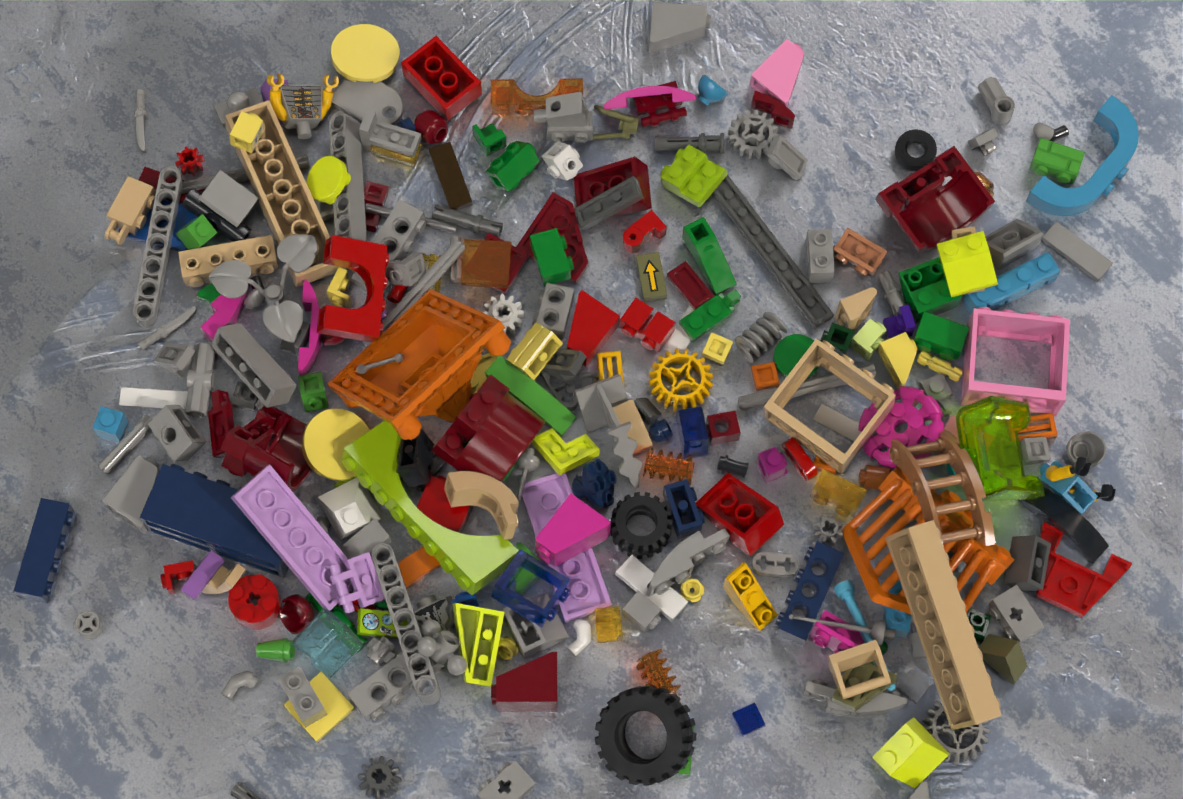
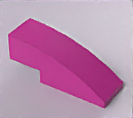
M248 284V290L243 296L231 299L220 295L210 304L214 314L200 327L203 335L209 341H213L218 327L237 323L244 308V299L248 297L250 284Z

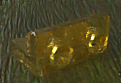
M823 469L811 491L810 497L821 506L828 505L834 508L838 514L844 517L851 516L854 518L867 490Z

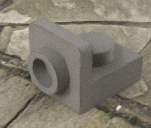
M420 252L412 253L401 262L390 261L387 266L391 283L395 285L411 286L427 272L423 255Z

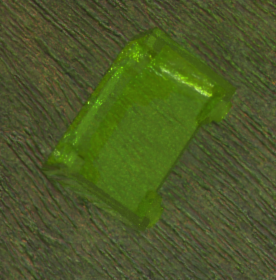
M989 396L964 406L957 412L956 426L960 449H966L978 472L986 494L982 501L1032 500L1045 496L1041 479L1035 475L1025 476L1018 432L1027 428L1030 423L1029 403Z

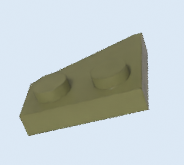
M866 663L846 670L842 679L845 688L879 677L881 674L877 666ZM888 671L891 684L844 700L838 688H836L832 696V702L856 712L896 683L897 675Z

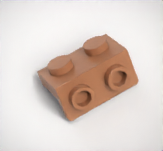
M849 228L845 230L837 245L833 247L836 260L845 265L847 262L856 266L854 270L863 276H867V274L874 276L888 253L885 249Z

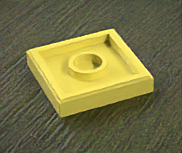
M322 671L309 683L327 713L326 716L305 728L290 700L284 704V707L317 743L355 710L354 706Z

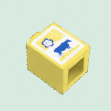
M241 111L230 133V145L252 154L264 131L263 120L254 113Z

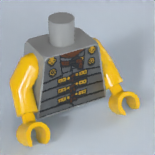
M277 74V82L274 83V76L269 75L267 83L272 86V89H270V103L277 118L282 121L283 126L289 129H297L299 139L310 138L312 136L311 129L316 128L319 122L325 119L331 107L334 94L332 88H335L339 83L337 76L334 77V82L329 85V75H325L323 83L326 87L323 89L322 85H283L284 77L282 74Z

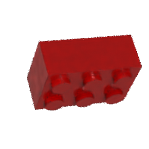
M437 36L433 37L401 62L403 76L446 121H449L482 95L481 81Z

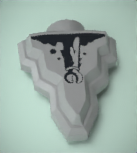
M430 595L421 599L416 604L418 609L415 611L420 630L425 621L435 620L440 624L441 632L447 630L454 634L452 627L455 619L451 602L453 600L452 596L437 600L435 595Z

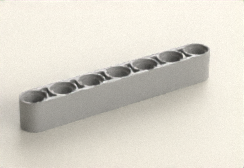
M338 111L329 120L330 154L344 162L347 172L351 175V181L344 187L333 203L335 235L367 241L360 124L356 119Z
M173 166L163 168L159 175L133 307L135 319L143 327H150L157 320L183 187L181 174ZM168 177L177 178L172 184L165 182ZM166 198L173 200L168 206L161 204ZM162 220L169 222L164 228L157 227V224ZM156 243L164 244L161 250L152 249ZM152 265L160 266L159 270L155 273L148 271ZM148 287L156 289L152 295L143 294L144 290ZM143 310L151 311L150 316L147 318H141L139 314Z
M380 543L372 549L371 557L415 691L422 703L433 705L440 699L441 690L430 657L420 655L417 647L413 649L408 648L410 643L418 642L423 636L394 551L390 545ZM389 555L387 560L379 561L382 556ZM390 577H397L396 580L391 583L386 582L387 579ZM404 598L402 603L393 604L396 599ZM411 620L409 625L400 626L403 621ZM419 664H426L422 671H415ZM428 686L434 687L429 694L422 693L424 688Z

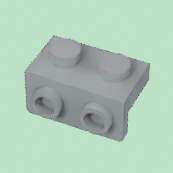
M589 111V126L549 127L547 123V141L554 143L564 141L584 143L593 141L592 111Z

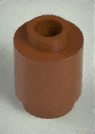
M865 465L864 469H860L859 483L862 484L863 489L881 491L879 486L892 470L889 467Z

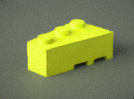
M452 603L457 638L460 640L458 647L459 655L464 657L467 662V669L462 674L463 682L491 687L505 612Z

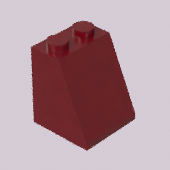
M550 652L497 676L496 684H491L492 705L497 706V712H558L557 652Z

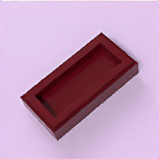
M686 261L667 273V278L693 310H696L714 297Z

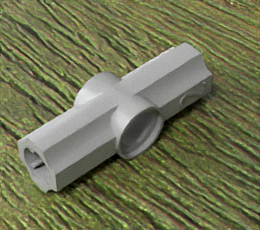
M207 343L194 345L195 353L192 358V367L188 370L187 374L188 397L186 414L194 418L207 416L210 392L214 389L215 373L213 368L216 351Z

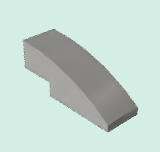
M373 519L340 547V550L348 559L369 552L371 556L372 549L380 543L390 544L391 538L379 522Z

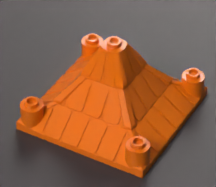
M430 289L390 325L378 339L373 341L330 380L327 385L333 392L339 395L347 407H363L390 423L402 439L411 440L419 435L422 427L417 417L434 415L449 423H453L470 401V381L482 357L481 352L486 348L492 356H502L508 352L511 340L504 332L505 327L500 320ZM398 353L404 357L401 363L392 362L367 370L364 374H359L356 371V367L359 364L369 365L392 358Z

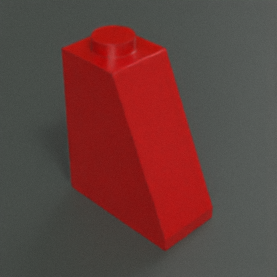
M581 290L578 294L567 350L582 351L587 356L582 365L587 367L620 325V315Z

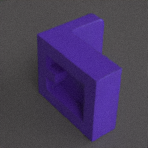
M909 305L899 307L896 316L884 318L883 320L888 339L904 332L907 333L908 337H911L916 327Z

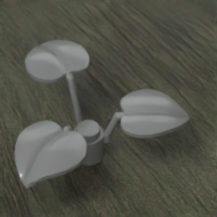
M291 235L279 243L277 256L281 262L285 263L279 285L272 284L266 289H262L255 281L249 279L252 274L251 267L239 260L227 261L217 266L209 275V281L222 296L231 299L243 296L248 290V284H251L261 295L265 296L268 307L263 312V322L266 328L276 337L294 343L303 324L304 314L299 304L291 300H285L283 292L285 288L284 282L289 266L294 272L301 273L312 265L317 253L316 239L312 235Z

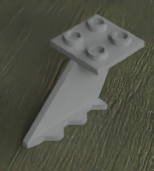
M617 374L575 390L587 433L608 425L609 429L607 432L612 435L615 441L612 448L613 452L623 460L618 467L619 473L628 477L635 489L638 488V474L643 467V463L640 459L633 457L637 447L636 440L627 436L632 424L630 421L620 424L613 410V407L628 401L621 375Z

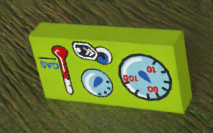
M363 608L358 610L357 635L384 636L386 638L398 639L390 612ZM408 620L403 621L400 626H407Z

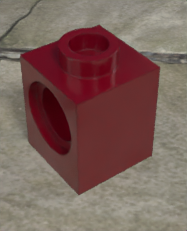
M735 410L707 416V432L706 430L703 432L704 436L709 438L711 446L739 440L741 432ZM723 425L727 430L725 432H718L715 426Z

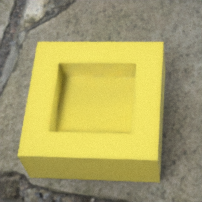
M711 332L702 356L724 365L733 346V341Z

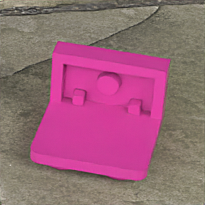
M824 610L819 619L849 624L827 610ZM820 622L815 623L809 636L813 638L812 641L821 648L828 647L834 651V654L864 643L859 631L824 625Z

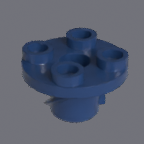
M600 459L586 462L583 467L582 476L576 475L572 482L575 496L579 499L586 498L597 508L613 505L614 484L616 483L615 472L609 470Z

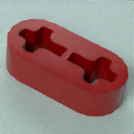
M792 437L782 443L784 453L805 481L818 475L815 465L795 438Z

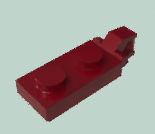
M216 390L211 392L213 406L208 411L212 456L222 458L226 455V452L220 448L226 433L234 428V419L228 392Z

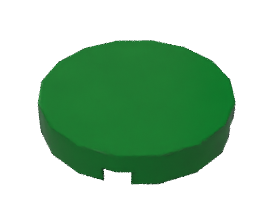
M801 334L788 335L780 340L774 350L773 357L777 371L786 378L814 340ZM816 366L813 369V371L810 373L807 379L813 376V374L818 370V366Z

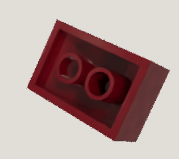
M634 156L578 173L574 177L576 207L634 176L638 180L644 198L612 216L634 214L651 209L648 166Z

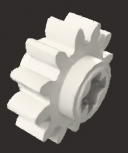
M501 294L498 301L492 296V305L485 303L484 309L487 312L483 313L500 320L505 327V333L506 330H510L511 333L515 334V325L522 327L521 318H524V311L520 310L521 302L514 304V296H510L508 300H505L504 294Z

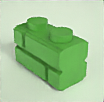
M1040 138L1029 169L1039 176L1048 175L1055 177L1060 183L1074 184L1085 152Z

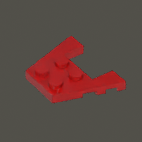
M1044 522L1040 528V538L1051 543L1043 590H1037L1036 597L1083 618L1129 570L1132 563L1111 554L1101 575L1056 554L1055 551L1063 533L1056 527Z

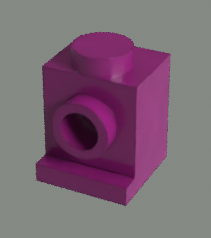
M776 446L758 453L756 464L765 483L788 475L786 458L782 452H778Z

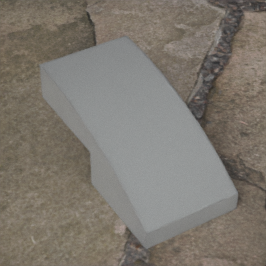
M1046 437L1024 438L1017 442H1001L995 445L999 469L1032 465L1051 460Z

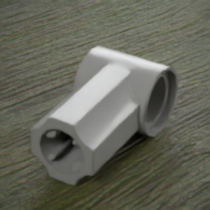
M989 77L978 85V90L991 110V118L994 123L999 125L1007 124L1011 120L1015 108L1014 100L1005 94L996 77Z

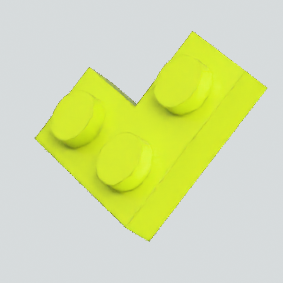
M551 428L537 435L532 441V445L559 476L599 456L600 449L587 434L565 443L554 429Z

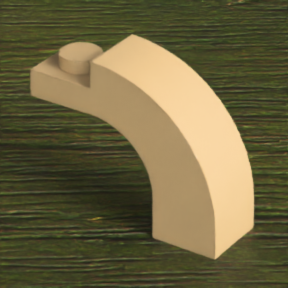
M458 471L447 474L444 491L451 507L466 505L481 507L495 518L503 540L513 538L515 529L518 527L516 511L519 502L514 493L505 484L491 476L478 472Z

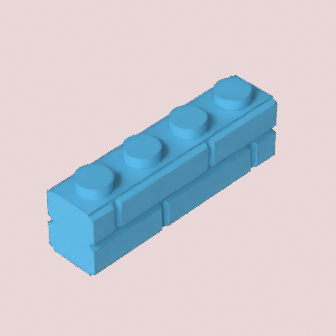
M1047 252L997 276L998 285L987 287L985 291L965 294L963 304L970 315L974 308L977 309L979 307H988L994 311L1003 307L1004 304L1007 305L1043 287L1045 284L1048 285L1054 282L1060 273L1059 267L1050 253Z

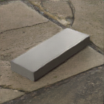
M1057 221L1041 239L1042 242L1096 282L1102 278L1113 264V262Z

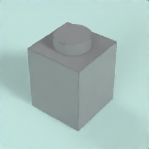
M638 590L622 609V615L642 632L646 633L649 628L653 630L660 623L661 608Z

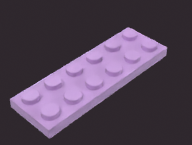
M270 464L266 465L239 489L231 499L322 608L328 612L339 603L336 585L332 584L330 579L332 574L329 566L338 563L341 572L347 570L344 561L348 558ZM350 578L344 581L348 592H350L353 586Z
M555 473L524 484L521 497L535 537L539 535L570 493L573 494L566 473L560 476ZM592 548L556 567L550 563L548 565L545 564L565 623L612 608Z

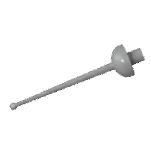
M529 447L516 462L517 467L522 470L517 493L519 503L527 472L537 469L540 460L534 456L535 450Z
M793 614L789 615V619L813 623L820 622L824 625L870 633L872 640H877L878 645H882L884 638L891 640L895 638V630L885 628V620H879L874 623L872 628L798 617Z

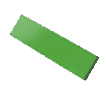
M498 356L485 371L487 378L492 375L510 389L508 393L545 420V425L550 429L553 428L560 436H563L577 419L556 398L502 356Z

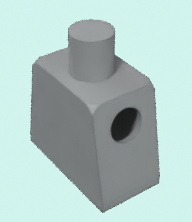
M582 92L546 98V109L534 110L535 124L548 123L549 127L589 126V111Z

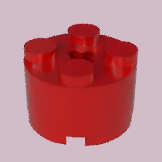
M262 574L247 575L240 578L233 588L229 590L228 596L230 610L237 622L253 630H261L271 626L278 618L279 609L282 606L281 597L275 585ZM257 599L258 604L254 606L252 601Z

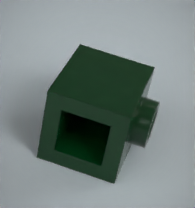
M832 322L829 332L824 330L820 341L825 340L835 348L834 351L840 356L846 355L854 330Z

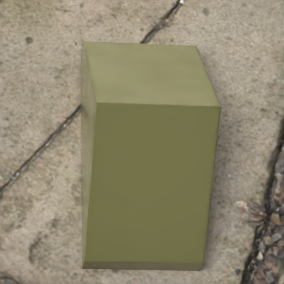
M988 634L978 647L983 654V660L1012 685L1016 683L1028 667L1017 640Z

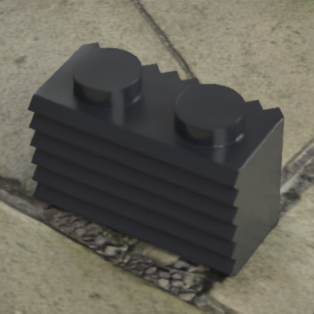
M422 428L416 438L411 440L401 438L396 473H399V476L410 487L430 482L432 454L434 453L432 449L435 444Z

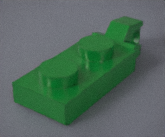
M736 289L726 296L723 293L718 296L716 295L679 320V325L690 339L695 341L729 318L731 313L735 311L733 306L740 302L741 295Z

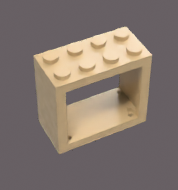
M816 338L765 404L764 418L791 438H795L799 444L843 474L894 407L896 395L889 385L884 382L880 384L873 379L874 375L864 368L860 370L854 366L855 362L845 354L840 356L834 351L835 348L825 340L821 342ZM821 365L874 403V407L877 409L876 414L845 454L783 410L816 366L820 367Z

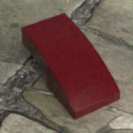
M758 91L754 92L751 109L771 114V118L774 119L773 124L789 129L793 128L795 114L788 107L771 96Z
M367 181L364 187L365 206L366 203L384 207L389 186ZM365 212L366 230L376 233L381 216Z

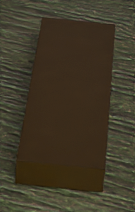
M451 142L429 148V154L449 208L458 210L473 205Z

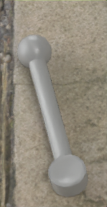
M398 353L392 358L369 365L359 364L356 367V371L359 374H364L367 370L392 362L401 363L404 357Z

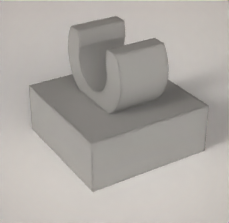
M992 128L967 142L971 149L980 147L981 153L985 156L996 150L991 140L998 137L995 128Z

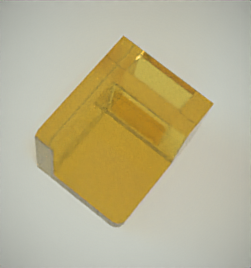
M620 606L596 608L597 642L622 641Z

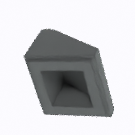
M637 398L634 400L641 418L647 425L650 426L661 417V412L648 398Z

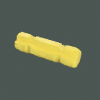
M920 352L917 358L919 364L923 366L928 365L929 369L939 374L942 373L943 376L948 375L949 379L958 382L963 373L961 368L957 366L952 367L951 363L935 355L932 357L929 352Z

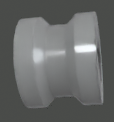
M84 611L76 617L75 628L82 637L95 639L103 631V622L96 613Z

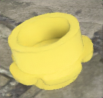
M691 578L680 586V590H682L681 596L687 601L697 602L701 599V595L704 594V586L697 579Z
M500 637L497 656L503 660H510L519 652L517 643L510 637Z

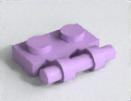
M369 552L345 560L344 563L347 570L341 572L338 563L329 566L332 574L330 579L332 584L336 585L339 594L337 599L339 604L343 605L345 614L355 611L352 601L356 599L360 608L385 599ZM350 578L354 589L352 593L348 592L344 581Z

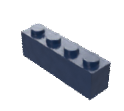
M44 498L40 499L13 591L19 598L48 603L49 597L53 596L56 587L54 579L56 573H59L62 568L61 555L63 550L67 549L69 543V536L67 534L70 526L74 525L76 513L69 503Z

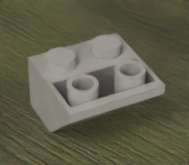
M548 594L524 598L502 609L505 612L504 620L524 660L569 638Z

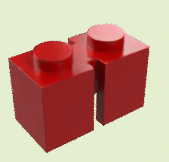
M635 298L621 317L619 328L626 336L641 339V344L648 350L654 349L660 352L675 331L676 322L659 311L653 317L651 313L654 308Z

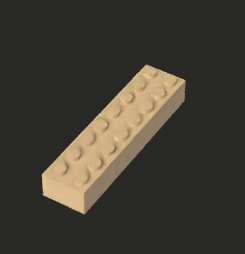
M268 100L225 115L226 129L229 136L241 111L254 113L263 120L264 131L252 154L237 147L235 149L254 193L259 198L258 202L277 245L284 238L291 235H312L316 239L317 253L312 265L301 273H296L290 266L288 267L296 288L302 286L304 280L311 283L335 274L338 266L323 264L325 241L330 238V235L270 101Z
M934 520L906 528L885 537L950 728L951 730H956L1000 717L1002 714L1000 712V703L995 697L991 686V677L983 663V654L978 648L974 637V628L966 614V605L959 594L957 579L951 571L949 556L943 548L940 531L935 525Z

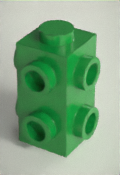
M516 140L506 147V151L500 157L490 163V167L485 173L497 189L509 192L519 185V181L525 175L535 169V165L540 159L535 154L537 151L532 144Z

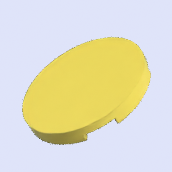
M371 24L353 25L342 30L333 40L331 46L333 66L340 75L350 81H373V83H377L391 76L398 66L400 57L398 42L391 33L379 26Z
M335 408L322 411L313 417L305 427L303 445H301L304 458L310 468L319 476L338 481L354 478L356 475L352 471L346 470L342 463L343 449L370 430L359 416L348 410Z

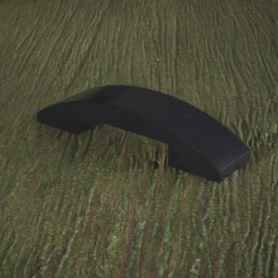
M1033 482L1018 498V501L1035 515L1040 513L1076 544L1074 548L1092 564L1109 547L1101 534L1083 515L1047 488Z

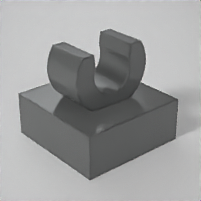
M237 382L231 399L232 407L255 412V404L259 400L258 397L245 383Z

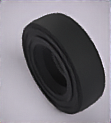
M914 129L906 131L898 138L895 145L897 161L901 166L911 171H918L934 161L937 154L934 138L923 130ZM911 143L921 144L925 150L924 155L918 158L910 156L907 152L908 145Z

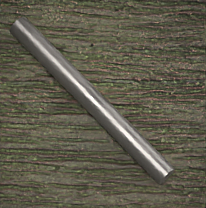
M366 203L365 212L388 217L393 210ZM425 217L426 227L456 233V224Z

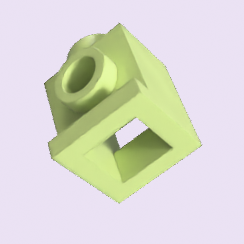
M869 319L852 338L850 348L869 361L873 351H877L880 343L884 341L882 337L886 332V328L881 323Z

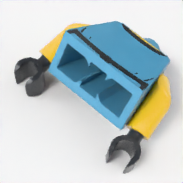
M1078 457L1075 466H1064L1058 461H1054L1052 464L1045 463L1040 468V479L1056 495L1069 503L1080 514H1083L1098 499L1107 502L1112 501L1116 491L1109 484H1103L1101 492L1089 488L1079 477L1086 476L1091 466V463H1086V458Z

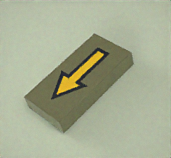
M660 253L636 255L643 300L651 301L667 298Z

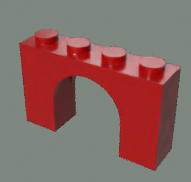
M332 235L325 241L323 264L348 268L358 273L366 285L367 296L363 306L358 309L325 305L319 309L318 334L373 342L382 335L383 322H381V313L385 309L383 290L387 286L385 268L389 263L387 245Z

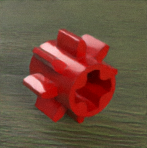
M186 146L185 150L181 153H176L179 160L175 164L177 168H181L183 176L192 174L194 177L195 173L199 170H204L201 163L205 159L203 155H199L198 148L193 150L188 149Z

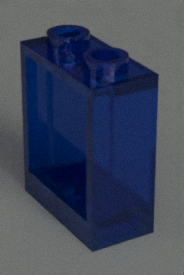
M519 549L494 585L491 597L538 626L543 627L547 620L552 622L559 610L556 607L559 602L564 603L571 592L568 589L571 579ZM523 568L558 588L544 609L509 589Z

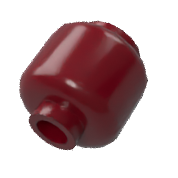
M426 110L416 116L414 123L415 131L421 133V139L426 143L435 144L446 138L448 124L438 113L433 110Z

